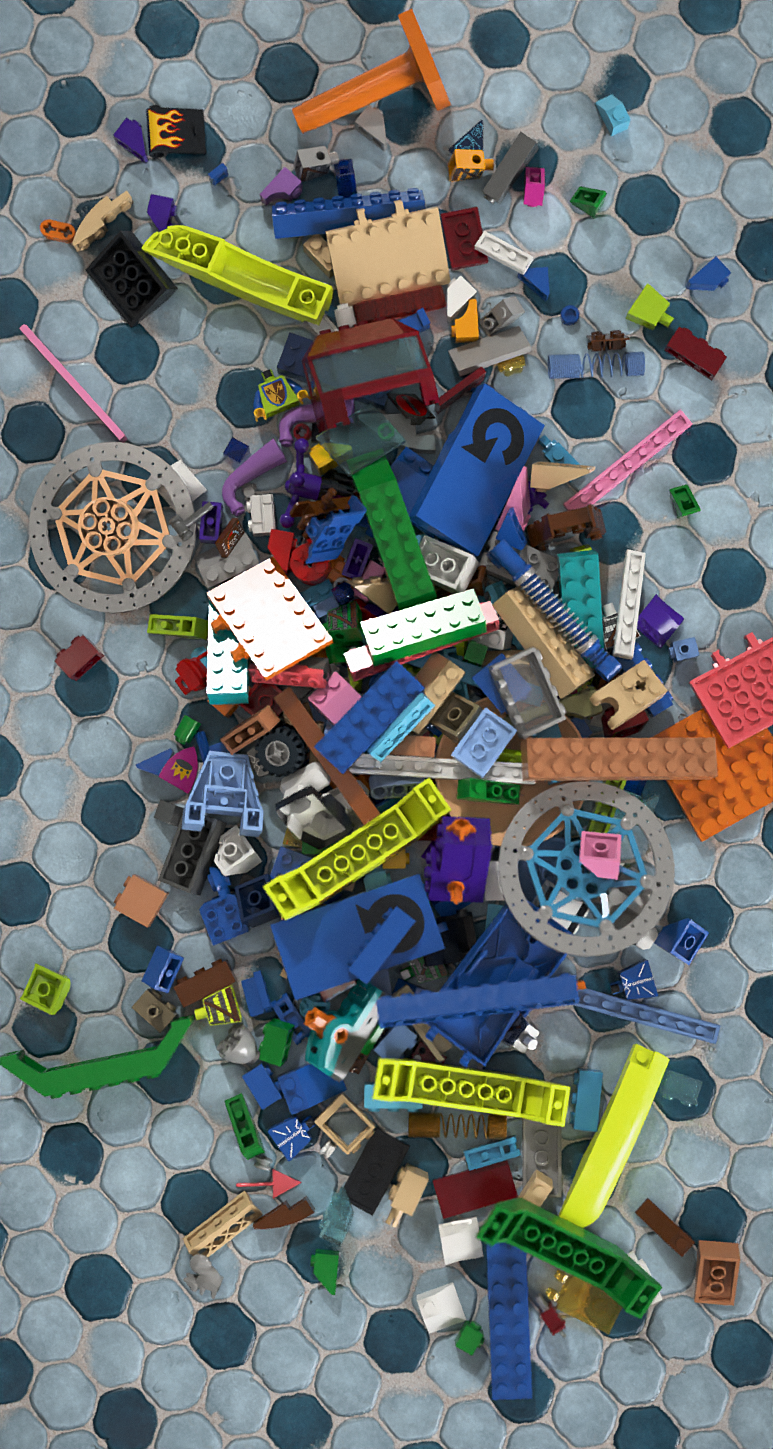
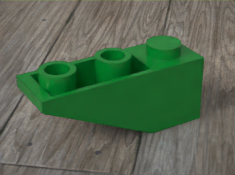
M476 778L458 780L457 799L519 805L520 785Z

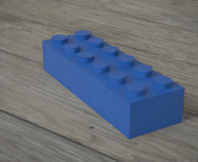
M396 661L326 733L314 748L343 774L425 687Z

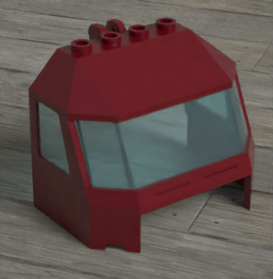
M386 316L375 318V322L369 324L365 320L357 322L351 328L349 325L338 327V331L331 332V329L319 331L320 335L314 338L301 360L319 432L336 428V423L350 424L345 400L418 383L425 407L440 403L434 375L419 331L393 318L386 319Z

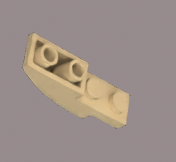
M125 191L113 201L108 196L104 197L85 216L72 242L77 253L80 250H86L94 240L104 237L105 232L108 231L105 223L112 222L122 211L126 212L131 208L134 202L128 191Z

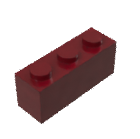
M678 327L664 351L711 381L727 358L722 350L714 349L708 345L705 339H698L692 335L689 329Z

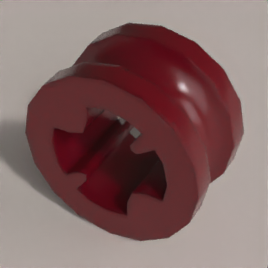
M300 423L294 427L293 434L296 439L304 438L308 441L312 436V431L306 424ZM301 429L307 431L306 434L304 433L305 436L303 437L299 435Z

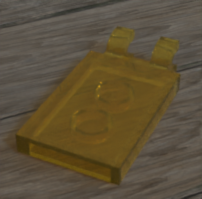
M557 1269L554 1277L557 1281L563 1283L560 1292L548 1287L545 1293L547 1298L557 1302L556 1308L609 1334L622 1307L602 1289L573 1275L569 1276Z

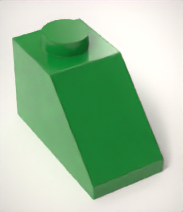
M316 1249L315 1255L311 1254L310 1267H314V1275L331 1295H335L339 1251Z

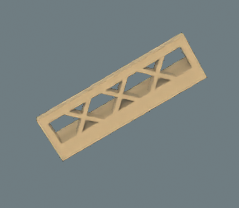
M244 1190L186 1235L183 1241L192 1256L199 1254L198 1251L202 1248H207L202 1254L209 1257L263 1214L253 1204L249 1194ZM254 1211L252 1215L245 1217L248 1212ZM233 1224H238L235 1228L229 1229ZM222 1236L220 1240L214 1241L216 1237Z

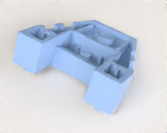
M209 751L184 807L181 830L201 831L204 826L205 813L241 817L239 835L260 836L263 828V809L260 805L259 794L254 783L248 755L235 753L231 755V753Z

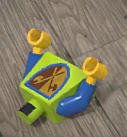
M272 369L266 370L261 373L264 383L259 384V390L255 392L253 403L255 421L258 422L259 417H264V420L299 406V401L301 404H304L302 401L304 398L309 400L311 398L306 390H303L299 384L290 378L285 379L283 375L275 378Z

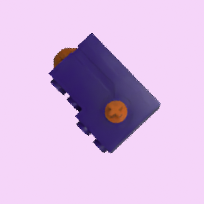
M442 816V823L438 824L437 836H440V838L436 839L435 845H431L430 853L426 852V864L428 866L424 867V878H427L425 880V892H428V900L454 901V904H458V902L483 903L492 849L490 818Z

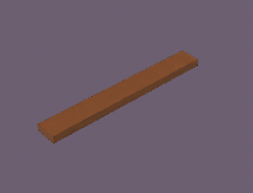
M290 686L275 696L274 699L361 822L366 825L380 815L350 770L347 769L342 774L314 748L325 735Z

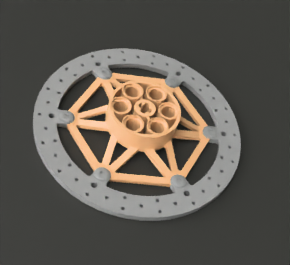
M103 442L85 446L68 454L44 477L31 506L29 517L30 544L40 571L52 587L62 596L81 607L94 611L110 613L128 612L157 601L179 581L187 569L194 551L197 523L195 522L188 527L193 532V535L186 541H182V537H179L178 533L177 536L170 535L157 489L161 485L165 487L173 501L176 515H180L183 521L195 513V509L185 483L165 460L153 452L133 444ZM101 462H129L144 468L151 473V476L147 480L106 471L103 470ZM88 467L89 474L65 501L59 507L52 506L55 496L63 484L76 472ZM105 477L139 484L141 488L121 499H116ZM92 481L91 502L84 509L66 510ZM99 482L107 497L98 498ZM144 493L135 509L127 504L129 500ZM151 495L162 533L138 520V515ZM105 503L107 510L101 513L100 506ZM120 508L125 509V515L122 518L118 516ZM80 515L78 523L67 516ZM92 517L94 524L88 527L87 520ZM49 519L55 520L68 564L64 570L58 564L50 546L48 535ZM63 522L77 529L82 540L75 559H73ZM107 523H110L111 530H107ZM129 526L131 533L125 536L123 530ZM142 529L158 539L138 540L139 530ZM98 536L99 543L98 545L94 546L92 543L93 537ZM116 540L118 547L112 550L111 542ZM133 545H159V548L133 574L130 548ZM86 547L94 552L80 563ZM167 548L173 549L172 556L161 573L147 585L138 589L136 581ZM124 554L126 574L116 561L115 556ZM101 555H106L120 575V578L86 571L84 568ZM78 575L119 584L122 585L124 593H97L82 587L74 580Z

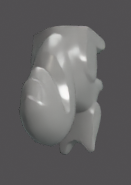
M196 1254L190 1260V1268L198 1275L186 1273L187 1277L183 1280L187 1283L190 1290L195 1292L199 1289L200 1295H203L205 1290L211 1291V1297L214 1299L224 1277L211 1266L212 1264L207 1256Z

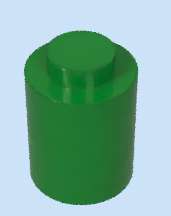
M184 715L173 734L176 736L175 740L183 745L186 742L190 744L201 723Z

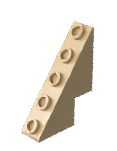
M371 576L370 579L354 577L352 580L347 581V583L386 613L391 614L397 606L388 578Z

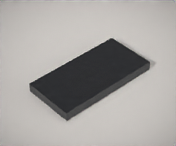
M377 1127L339 1194V1198L372 1216L410 1148V1145Z

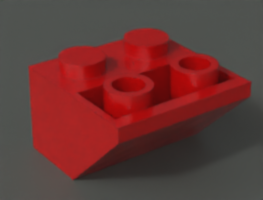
M271 529L268 550L285 574L289 576L290 571L292 572L290 567L291 554L299 545L298 539H296L295 534L292 532Z

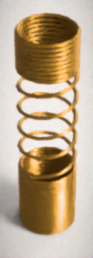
M409 1112L408 1137L440 1138V1117H442L443 1132L446 1139L450 1117H452L454 1137L456 1139L460 1118L462 1117L464 1137L466 1139L472 1116L474 1136L477 1139L480 1118L482 1116L485 1139H506L507 1117L506 1115L489 1114L486 1132L485 1120L482 1114L479 1115L476 1131L473 1114L469 1115L467 1130H465L464 1117L461 1113L458 1118L457 1130L455 1131L454 1117L450 1113L445 1133L442 1113Z

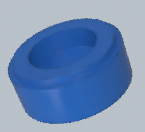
M572 305L564 307L560 314L561 321L568 326L576 324L580 316L579 310Z

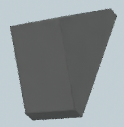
M160 799L154 818L178 827L184 808Z

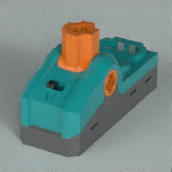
M358 979L357 984L351 987L348 996L342 1001L338 1012L335 1010H325L322 1012L315 1007L308 1011L304 1024L311 1028V1032L306 1046L305 1061L336 1081H342L378 1025L376 1000L382 996L389 995L370 983L366 985Z

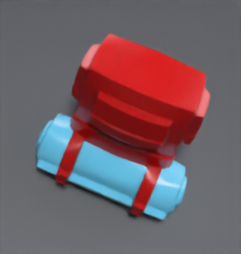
M204 646L197 647L192 651L190 655L192 659L185 658L177 664L175 670L180 676L175 679V682L184 695L189 694L193 690L201 691L207 686L208 651ZM182 681L185 682V684L188 686V688H186V687L183 686Z

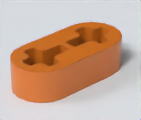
M50 219L44 220L40 225V231L45 238L64 243L73 242L76 231L72 225ZM49 225H51V227L56 231L50 230L49 233H47L45 228H49ZM67 230H70L72 234H69L67 237H65L64 233L62 232H67Z

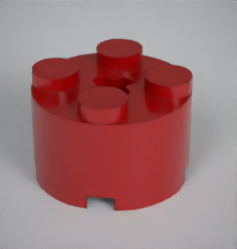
M305 543L292 551L290 567L294 575L301 582L314 586L327 579L331 572L332 564L331 560L315 562L309 568V564H306L305 561L308 558V550L311 543Z

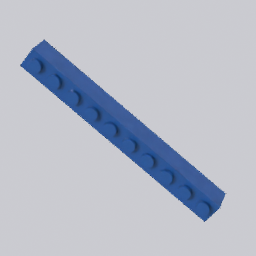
M564 973L560 974L559 977L553 978L551 976H542L537 980L524 978L520 979L519 982L513 983L511 981H502L497 985L484 983L479 985V987L473 988L471 986H462L457 990L444 988L440 992L433 993L432 991H422L417 995L404 993L400 997L393 998L392 996H382L376 1000L379 1026L380 1028L579 1004L576 975Z

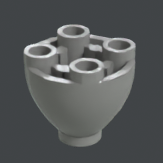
M234 1024L228 1031L229 1035L217 1046L219 1056L231 1063H249L253 1065L260 1056L256 1041L248 1028L244 1025L237 1026Z

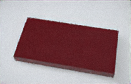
M508 1160L471 1171L467 1169L432 1180L443 1219L518 1197Z

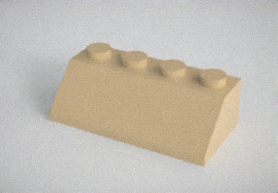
M437 652L432 653L414 677L425 687L422 692L435 705L411 730L418 736L421 735L465 675L464 670Z

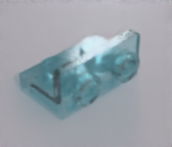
M666 1069L658 1091L662 1093L663 1098L672 1101L673 1098L681 1100V1104L691 1107L692 1104L698 1105L697 1099L703 1081Z

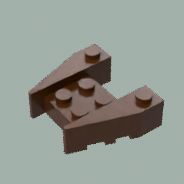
M588 504L587 507L550 515L548 513L541 517V522L536 520L533 522L534 524H530L525 528L529 546L542 552L546 551V548L550 546L554 538L564 537L565 533L568 532L573 534L584 532L585 539L591 538V541L601 539L602 535L606 533L602 511L592 504Z

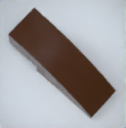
M307 1196L292 1206L286 1200L254 1221L253 1228L273 1229L294 1224L315 1213V1207Z

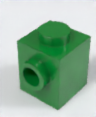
M466 1320L454 1340L455 1346L472 1356L476 1348H480L485 1340L483 1329H481L482 1326L475 1321L469 1322Z

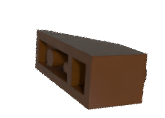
M649 1198L635 1211L681 1257L695 1244L694 1240Z

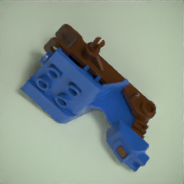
M329 488L327 494L323 495L320 501H302L294 504L289 515L291 517H302L297 527L299 530L305 529L302 534L305 539L312 540L308 550V558L305 561L306 564L337 559L344 549V543L355 526L367 527L365 534L373 538L365 515L367 509L361 503L359 495L333 499L336 490Z

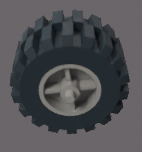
M278 726L258 739L257 743L259 744L255 746V750L258 753L255 754V758H259L257 763L259 766H263L262 770L264 772L269 771L268 775L273 776L276 774V777H282L283 775L285 777L304 765L303 762L307 759L305 754L308 753V748H305L307 744L302 740L300 734H297L298 731L295 728L291 730V726Z

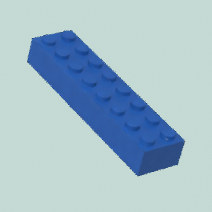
M410 188L406 192L391 190L387 194L372 192L367 196L353 194L348 198L334 196L329 200L315 198L310 202L305 200H296L291 204L277 202L275 205H272L275 239L325 234V231L354 225V221L358 220L356 209L360 208L365 209L364 213L367 220L371 219V221L392 217L391 214H395L396 209L393 201L396 200L403 201L404 210L408 209L409 212L426 209L422 190Z
M506 1242L495 1243L494 1246L485 1243L492 1399H532L526 1252Z

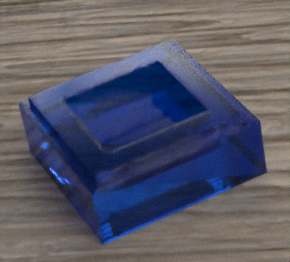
M232 437L223 454L240 464L249 446Z

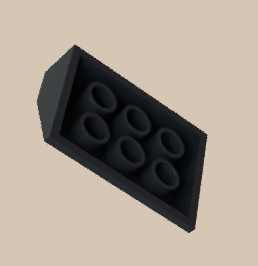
M119 231L85 270L129 326L133 328L164 304L178 288L150 254L142 251L143 244L132 231Z

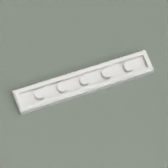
M629 549L625 553L613 656L632 660L646 553Z

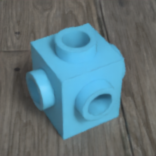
M318 993L304 997L299 1006L300 1015L305 1017L308 1011H311L314 1007L322 1012L329 1010L331 1003L328 1001L324 1002L321 994Z

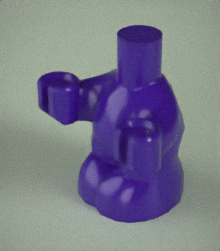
M528 481L530 510L528 514L533 511L532 507L538 504L546 509L549 505V502L544 499L547 494L535 491L536 488H531V482Z

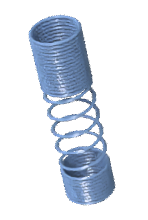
M643 351L625 352L621 363L620 356L616 352L612 359V365L607 352L603 356L602 364L598 353L594 355L592 364L587 353L584 355L583 364H581L579 354H549L548 377L549 379L579 378L581 371V378H583L586 355L589 359L591 377H593L596 355L599 359L601 377H603L606 354L609 359L611 377L613 376V364L616 354L619 359L621 377L624 357L626 376H643L645 373V354Z

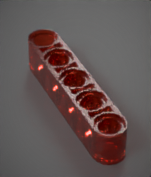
M433 286L360 302L353 305L356 323L367 320L369 324L375 322V318L386 316V319H397L410 316L421 308L428 312L444 308L447 304L443 287Z

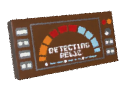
M238 518L231 519L215 542L222 558L229 556L245 533Z

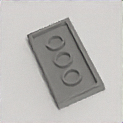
M517 326L448 350V353L459 376L474 372L480 367L486 368L532 350L521 328Z
M522 1118V1190L537 1169L553 1179V1189L547 1198H562L561 1126Z

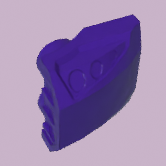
M655 594L638 616L637 630L661 649L683 622L684 618Z

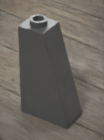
M522 132L519 133L482 191L486 194L484 197L492 204L495 201L499 204L538 151L539 146L536 141Z

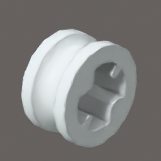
M329 1139L319 1154H324L325 1159H328L337 1145L332 1144Z

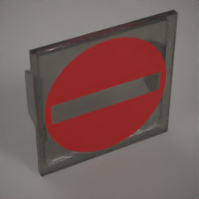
M386 394L406 419H411L410 425H421L426 419H435V416L424 406V403L416 394Z

